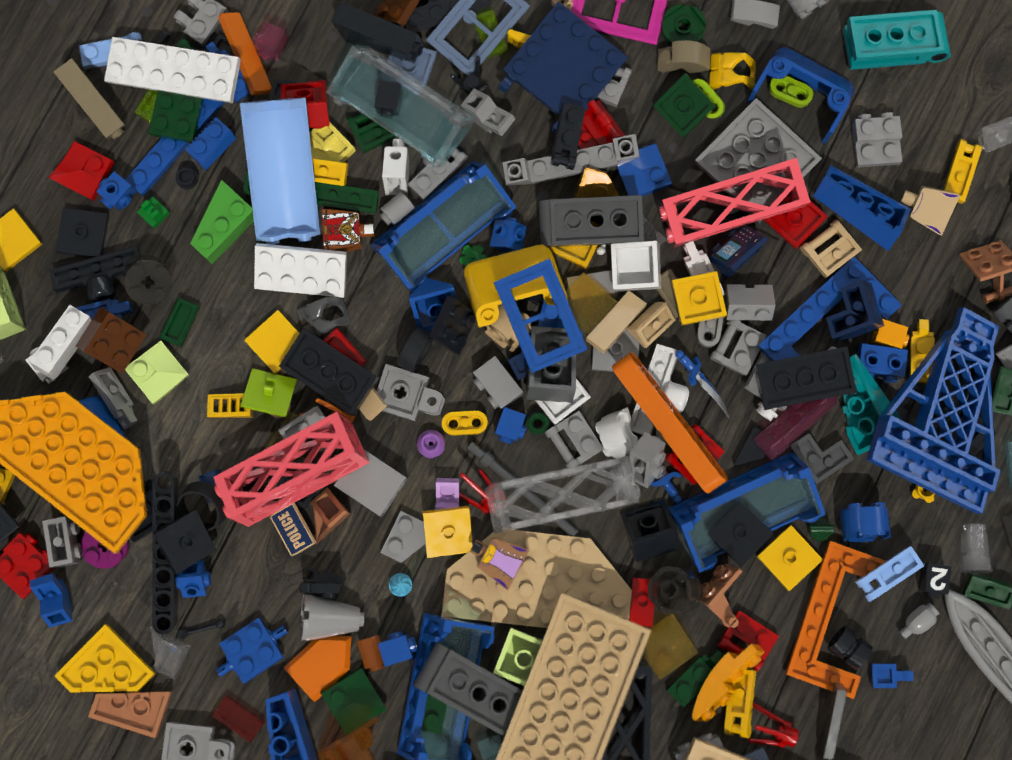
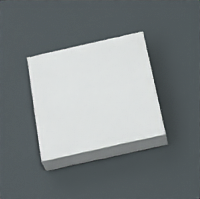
M576 379V391L572 403L535 401L555 426L591 397Z

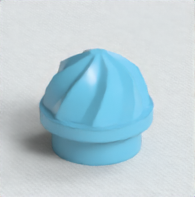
M404 573L395 574L389 581V589L395 596H405L412 589V581Z

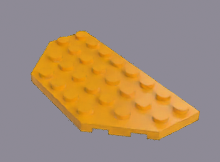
M67 392L0 401V464L110 551L117 554L147 516L140 449Z

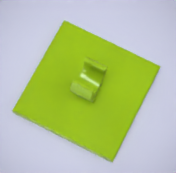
M252 368L240 407L286 417L297 379Z

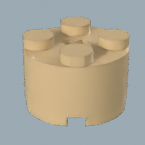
M503 304L498 305L499 317L497 321L487 325L485 333L499 346L505 348L508 345L511 347L509 351L513 352L519 346V343ZM520 313L523 321L530 318L527 314ZM531 323L525 325L528 333H530L532 329L530 326Z

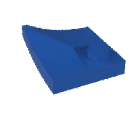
M656 143L639 149V158L617 166L628 196L642 195L644 197L672 186L671 179Z

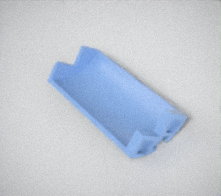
M306 98L240 103L256 241H266V244L271 245L279 244V240L285 238H298L299 242L311 241V237L320 235Z

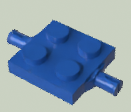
M257 618L219 643L226 655L227 662L216 668V672H219L218 675L222 677L233 670L237 673L242 683L246 684L285 658L279 649L277 639L289 633L285 625L283 624L272 632L266 628L261 618Z

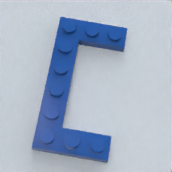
M853 257L757 347L770 361L800 356L791 346L843 298L840 288L860 280L872 283L882 319L887 320L902 304Z

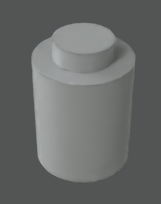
M399 192L380 208L382 213L379 216L386 225L391 223L395 226L415 208L402 192Z

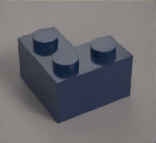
M863 280L840 288L847 310L826 317L832 339L842 342L884 327L872 283Z

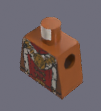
M322 209L324 250L343 252L359 250L362 248V237L375 236L374 223L361 224L359 213Z

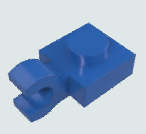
M894 663L870 664L872 688H897V681H914L913 671H896V664Z

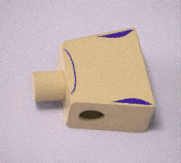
M921 186L918 195L905 190L900 203L912 207L909 217L942 236L960 195L951 191Z

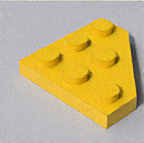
M105 624L62 667L55 677L70 693L139 691L156 672L108 624Z

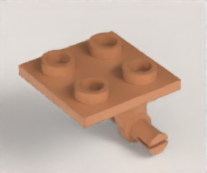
M1002 240L959 253V258L980 282L992 278L994 292L982 295L985 304L996 300L1000 302L1005 300V297L1012 295V286L1003 289L1004 274L1012 272V251Z
M724 563L713 571V577L708 583L705 582L699 587L695 598L713 611L722 621L723 625L735 628L739 622L734 616L724 593L742 571L737 567Z

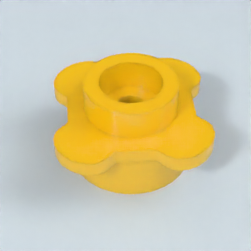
M916 485L915 490L912 491V496L915 499L921 498L927 503L934 501L935 493L929 490L924 492L922 487Z

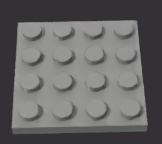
M756 98L703 151L694 163L714 182L718 183L797 158L804 178L822 158ZM784 172L775 174V176L786 178ZM748 183L724 191L732 198H736ZM755 183L741 200L770 206L784 189Z

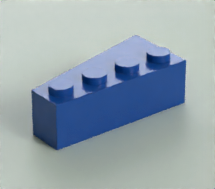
M833 166L829 167L813 197L887 251L890 250L903 231L911 210L907 206Z
M296 689L266 699L267 729L270 739L268 746L271 760H318Z

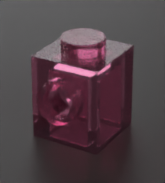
M265 22L261 31L256 33L253 43L261 58L268 61L270 59L278 61L289 38L284 29Z

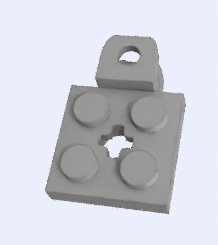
M388 364L385 365L377 388L378 394L387 405L382 410L383 412L415 422L419 411L432 416L440 415L445 398L440 392L427 388L430 380L429 377L414 372L411 373ZM401 387H404V391L407 394L398 399L395 390H400ZM432 400L437 401L434 406H430Z
M166 722L161 760H234L235 743L227 739L214 738L215 727ZM187 742L191 743L193 751L189 755H186V751L182 750V746L187 745Z

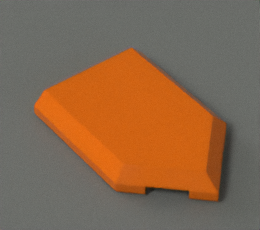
M330 636L315 639L284 667L286 672L314 702L322 696V691L335 684L350 670L352 636Z

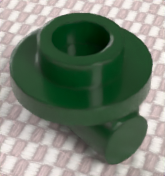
M819 518L817 521L809 524L808 533L812 539L824 541L831 534H834V525H831L824 518Z

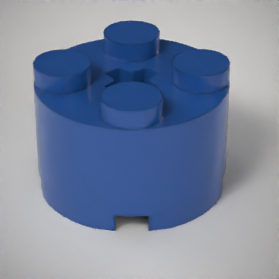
M884 502L872 503L871 507H862V503L849 504L848 508L841 509L840 519L843 541L870 542L880 535L881 540L891 537L888 508H886Z

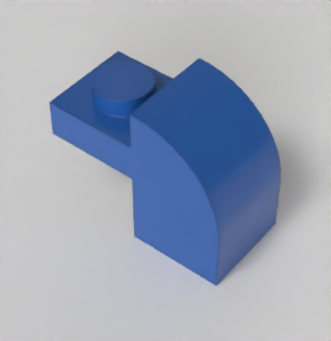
M49 574L30 580V589L40 600V616L49 628L71 622L72 606L63 579L57 580L54 574Z

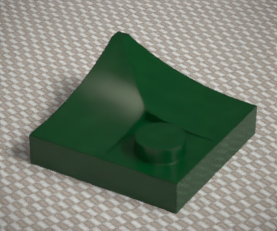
M361 667L321 692L322 697L345 734L387 710Z

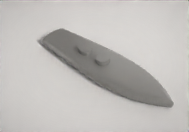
M949 589V595H944L949 619L958 639L975 664L1012 704V638L985 609L966 596Z

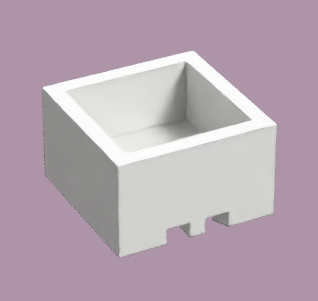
M657 241L611 244L613 290L662 289L660 244Z

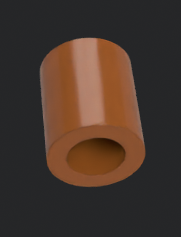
M380 635L357 641L364 668H370L371 672L384 668L378 643L381 642Z

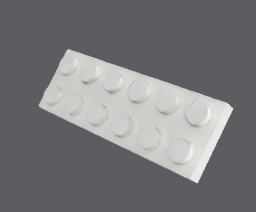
M112 37L104 81L112 84L233 103L241 59L235 56Z

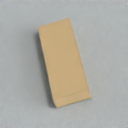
M628 291L587 336L586 341L605 354L644 310L647 303Z

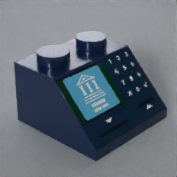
M746 225L741 230L736 228L727 236L729 240L724 245L720 242L711 250L713 254L709 260L728 279L761 250L768 241L765 236Z

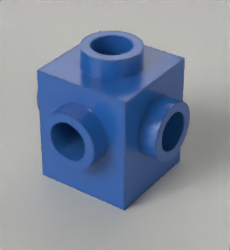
M114 171L109 178H105L100 183L99 189L96 192L102 197L99 201L109 209L115 207L120 211L130 204L132 196L137 191Z
M505 217V220H495L490 246L507 253L522 249L526 226L519 224L518 219L512 217Z
M203 559L176 575V587L181 590L183 598L207 595V588L211 586V574L206 571Z

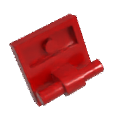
M592 100L587 104L589 108L584 114L578 144L579 150L613 143L614 138L625 136L599 100L597 102Z

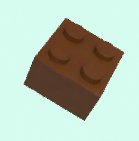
M100 307L76 344V347L123 374L147 334Z

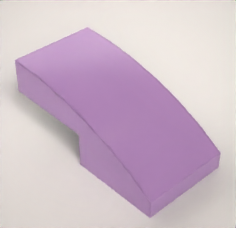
M436 478L435 510L459 507L460 479Z

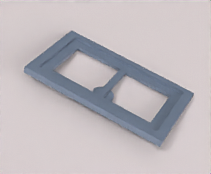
M459 0L426 41L465 75H473L476 57L480 56L481 65L506 36L508 30L530 7L529 4L524 0H504L512 7V10L495 30L491 32L477 20L476 13L469 10L476 0ZM462 17L465 23H474L489 36L469 61L444 40Z

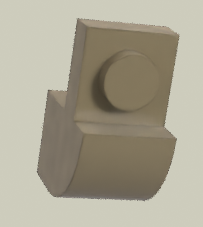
M674 41L672 46L658 49V71L665 73L683 69L693 74L710 70V48L695 41Z

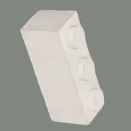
M69 305L29 362L33 368L55 381L77 350L76 344L92 321L90 316Z

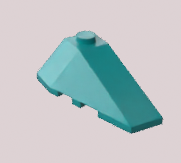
M855 354L850 357L857 392L843 395V412L847 417L848 426L846 431L856 454L860 455L869 451L878 418L890 401ZM895 410L892 416L900 419L897 411Z

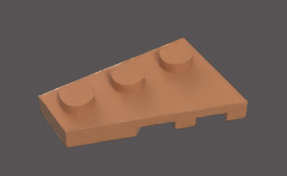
M173 691L98 693L95 695L88 717L157 738Z

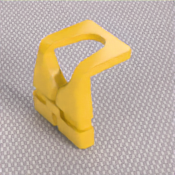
M727 52L711 55L710 69L712 71L709 76V85L713 89L737 83H744L750 89L755 87L756 62L747 53ZM745 60L750 67V77L736 74L733 68L740 61Z

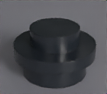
M181 168L176 174V182L182 189H192L198 183L199 177L193 168Z

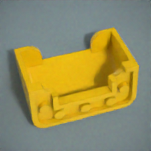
M543 244L474 261L465 267L464 279L479 328L495 323L499 317L498 305H501L502 302L493 282L547 259L551 260L568 301L554 256L548 246ZM543 276L510 289L515 301L543 294L547 305H555Z

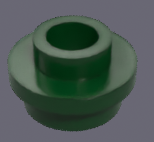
M542 412L530 414L526 422L527 429L535 435L543 434L549 427L548 417ZM535 420H540L542 422V426L536 428L533 425V422Z

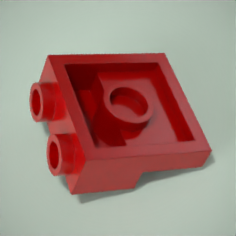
M19 533L3 549L4 553L0 556V578L22 599H26L32 593L30 580L49 575L55 568L49 567L47 549L44 548L42 550L37 545L39 541L30 533Z

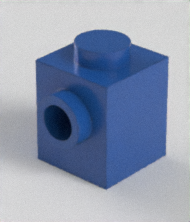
M504 407L495 431V435L499 436L498 440L511 445L512 441L517 443L518 438L523 439L527 426L523 425L526 415Z

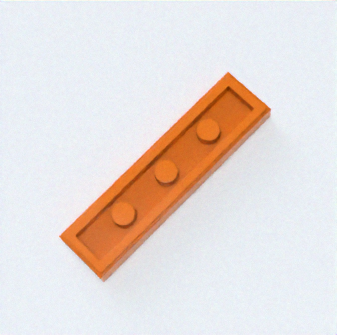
M240 12L221 13L218 19L234 56L241 59L240 70L251 95L270 94L272 86Z

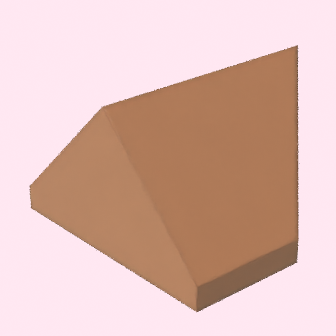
M328 487L310 502L313 506L316 545L351 515Z

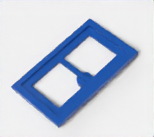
M550 259L493 282L531 373L587 350ZM543 276L555 305H548L543 313L523 321L510 289ZM559 314L571 343L538 356L525 325L543 317L554 319Z

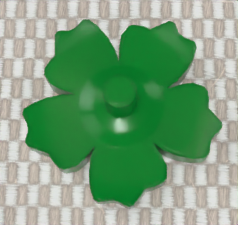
M469 245L463 247V256L459 258L460 264L466 267L471 262L486 259L485 254H482L484 248L481 245H474L473 250Z

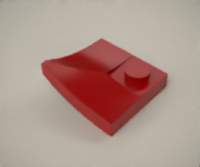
M74 141L66 156L50 174L49 178L95 201L98 195L96 191L99 189L100 183L107 178L115 162Z

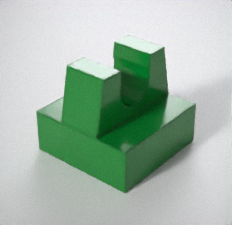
M153 196L146 200L137 211L154 229L170 215L169 211Z

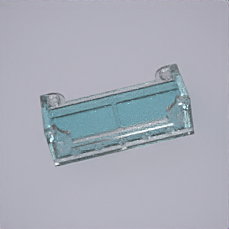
M368 45L352 46L326 92L332 96L331 100L340 106L344 104L353 106L420 152L423 158L422 162L430 168L444 166L476 121V118ZM379 80L402 83L403 96L399 116L385 118L376 113L374 105Z

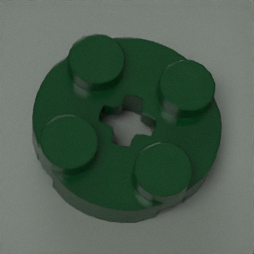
M684 4L675 5L664 15L661 24L662 35L671 46L674 41L700 42L705 33L706 20L703 13L692 5L691 7L684 6ZM680 22H682V24L687 23L689 25L687 27V31H681L679 29Z

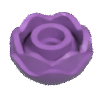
M426 430L417 439V449L426 458L437 457L445 449V438L436 430Z

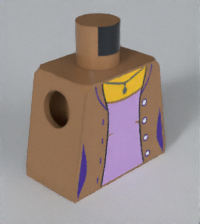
M493 538L489 546L476 539L470 552L482 558L478 568L504 589L508 590L529 550Z

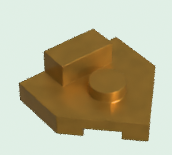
M585 166L583 174L580 175L574 198L614 197L619 195L607 172Z

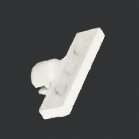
M657 344L648 372L680 413L687 404L689 390L686 386L671 381V375L677 361L675 356L677 350ZM636 403L631 418V431L643 435L645 432L651 435L654 425L638 403Z

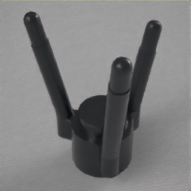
M480 56L476 57L474 74L467 76L464 82L454 74L450 75L459 85V89L465 90L468 95L474 88L480 92L485 91L487 88L486 84L481 85V79L479 78Z

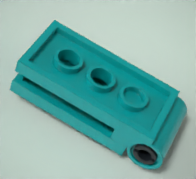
M937 10L849 17L847 20L848 25H845L842 29L849 70L925 64L927 60L936 63L947 60L951 56L943 13L937 12Z

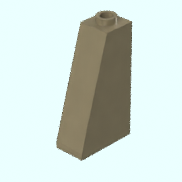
M72 58L53 71L108 140L111 137L115 140L124 133L123 128L126 127L125 124Z

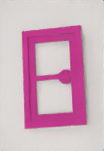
M585 0L572 1L573 6L570 11L595 31L657 45L667 0L654 1L648 30L617 23L621 3H624L626 0H615L617 5L612 22L581 15Z

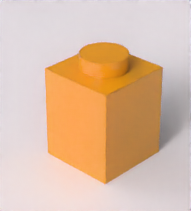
M883 319L884 327L874 330L870 344L897 349L905 348L909 340V335L907 334L909 327Z

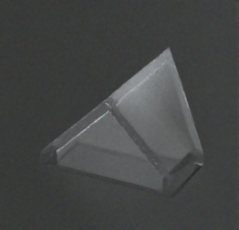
M150 626L155 659L153 670L175 679L191 646L167 634H158Z

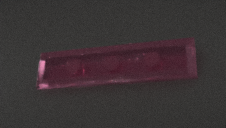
M837 396L792 405L754 438V441L771 460H774L836 406Z

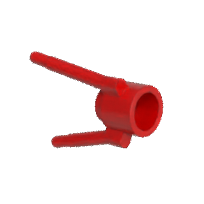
M479 469L478 472L492 493H485L468 476L460 473V476L483 497L481 502L484 505L462 493H459L460 499L479 508L485 514L489 512L491 515H494L505 503L501 499L503 495L497 491L482 469Z
M753 702V707L782 726H778L774 730L755 725L756 730L775 735L776 740L749 738L748 741L750 743L775 745L785 748L786 745L794 747L798 740V729L793 728L791 722L781 719Z

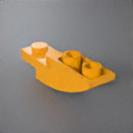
M750 644L739 655L728 652L716 664L698 694L692 714L694 721H709L715 716V710L720 705L723 707L733 699L731 695L736 692V689L731 683L738 682L744 676L743 672L748 667L752 668L761 661L760 656L765 653L759 645Z

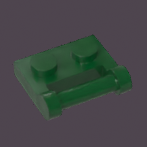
M375 107L355 117L350 116L346 118L363 154L403 135V131L395 116L392 118L383 117L360 129L357 125L379 115V113H376Z

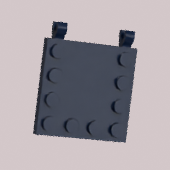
M558 1L503 69V73L507 76L502 80L498 88L506 93L513 83L516 82L557 116L560 115L563 103L583 107L586 112L589 108L587 104L598 97L628 57ZM558 121L554 124L553 128L551 129V131H553L555 134L557 131Z

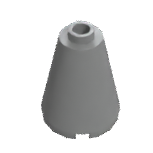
M304 594L302 597L301 641L359 631V626L364 625V612H360L359 607L312 594Z

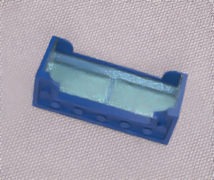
M472 161L415 207L399 223L392 226L372 242L370 246L405 288L412 293L427 279L429 273L494 220H505V217H510L513 214L512 210L516 206L487 166L483 163Z
M789 452L732 478L709 494L704 491L668 508L691 562L699 573L711 570L717 563L716 556L725 553L707 534L739 501L771 531L797 519L812 523L817 521L819 517L826 515L809 466L793 452Z
M424 613L397 754L408 760H471L472 750L468 743L465 742L470 717L447 705L442 733L436 734L421 731L428 694L413 686L436 642L480 666L482 650L487 649L494 641L495 627L473 621Z

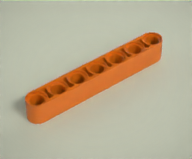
M629 352L614 363L612 369L700 487L709 494L725 483L728 478L723 469L633 352Z

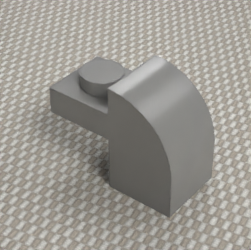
M475 88L460 105L477 125L489 133L494 132L503 136L515 120L511 113L497 107L490 96Z

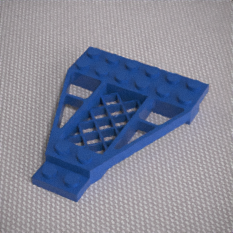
M962 307L957 310L952 329L944 332L879 416L866 460L976 514H983L988 492H995L1000 474V469L996 468L990 375L994 362V343L999 326ZM951 359H956L959 370H954ZM932 364L924 394L921 395L912 390V388ZM970 368H973L975 371L973 379L969 372ZM959 373H962L965 381L963 386L960 385L957 377ZM947 379H950L954 389L950 392L945 383ZM966 388L969 391L967 400L963 392V390ZM954 394H956L960 404L957 407L954 406L951 398ZM906 396L918 401L920 404L915 426L892 416ZM941 400H944L948 410L945 413L942 412L939 405ZM960 409H962L963 412L962 421H960V418L957 413V411ZM980 409L984 426L977 423ZM950 415L954 425L951 428L948 427L945 417ZM936 421H938V424L942 431L939 434H936V431L932 424ZM955 430L957 432L956 442H954L951 432ZM974 431L984 434V461L968 454ZM944 436L946 442L940 440L939 438Z

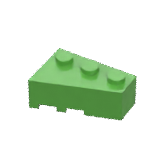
M221 180L190 244L213 264L254 222L252 207Z

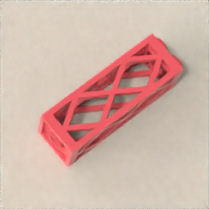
M794 158L664 199L658 211L661 221H666L668 226L665 230L668 243H673V246L677 247L691 241L805 207L810 203V199L798 160ZM784 172L786 178L775 176V174ZM748 183L736 198L716 194ZM755 183L784 189L770 206L741 200ZM790 192L793 202L778 206ZM699 200L727 207L712 225L684 218ZM690 201L683 211L678 214L676 205ZM733 208L755 213L720 224ZM683 228L695 230L697 232L685 235Z
M335 412L214 476L213 478L216 483L214 488L217 495L223 500L224 506L222 508L226 517L249 527L370 462L353 424L339 412ZM307 438L315 439L312 441L305 442ZM320 448H327L318 463L311 464ZM335 449H344V452L329 459ZM310 452L303 463H291V461ZM253 467H262L251 471ZM286 469H298V471H286ZM332 470L331 473H323V472ZM273 476L264 491L258 493L267 477ZM282 476L293 477L286 483L274 488ZM257 480L250 492L243 491L242 487Z

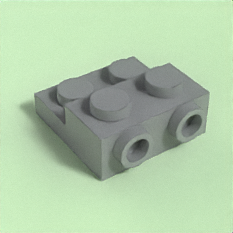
M891 112L883 113L878 118H871V114L858 116V119H855L851 124L856 168L901 164L900 140L902 139L900 116H894Z

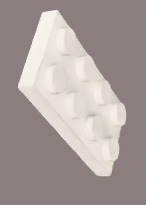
M257 243L255 245L254 289L344 298L346 293L347 252Z

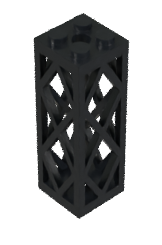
M645 659L640 660L634 678H642L641 692L634 680H632L630 685L639 704L623 728L617 719L615 727L619 735L608 752L606 747L602 760H616L624 746L627 747L633 760H649L653 667L647 664ZM640 723L638 757L629 739Z

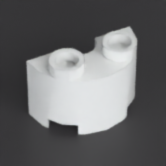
M628 407L608 414L596 423V431L603 444L602 450L607 457L612 456L620 459L629 456L630 451L638 442L637 435H634L630 428L632 419Z

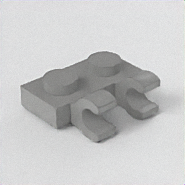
M187 0L191 7L198 10L193 19H190L180 10L173 17L178 24L186 28L184 34L204 46L220 23L219 15L227 13V8L214 0H205V2L202 0Z

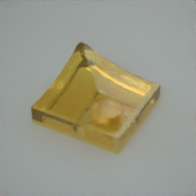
M672 613L650 628L652 632L642 656L653 667L654 673L661 680L698 654V651Z

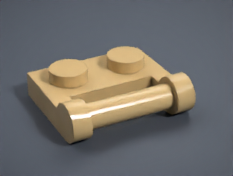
M838 220L830 223V227L811 242H806L800 246L802 253L811 260L824 278H827L862 251L861 247ZM837 234L840 237L839 240L819 255L815 252L816 248L833 235Z

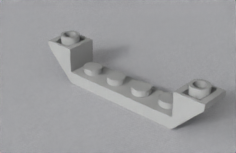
M636 134L614 138L613 143L577 150L574 170L566 169L563 165H551V156L529 161L521 158L502 162L506 185H522L582 174L585 166L599 170L620 166L639 158L640 155ZM568 152L561 153V156L567 157Z

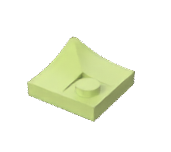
M162 341L130 363L125 369L153 405L189 376Z

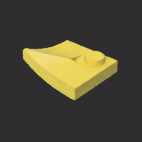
M331 123L330 126H325L321 129L314 128L309 132L312 158L344 163L356 152L350 142Z

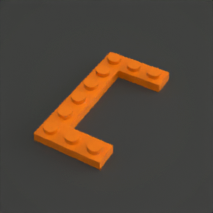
M828 541L785 672L786 675L830 691L833 690L834 682L841 683L847 691L846 697L854 699L861 676L817 661V657L845 572L862 577L884 563L885 560Z

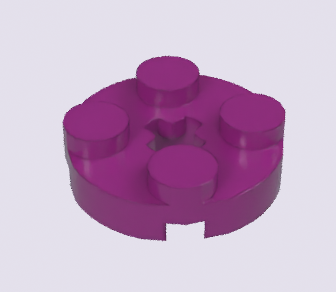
M85 531L81 542L85 561L97 568L108 569L116 567L129 553L130 540L128 539L117 554H114L108 548L107 552H103V548H100V542Z

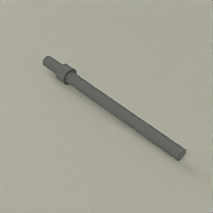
M474 442L467 447L469 451L480 459L482 465L486 468H491L567 534L575 536L578 530L495 461V457L490 452L486 453Z

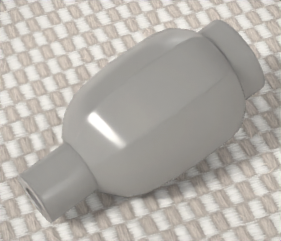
M931 603L919 606L907 617L906 626L899 633L905 639L912 633H924L936 623V616L939 615V612Z

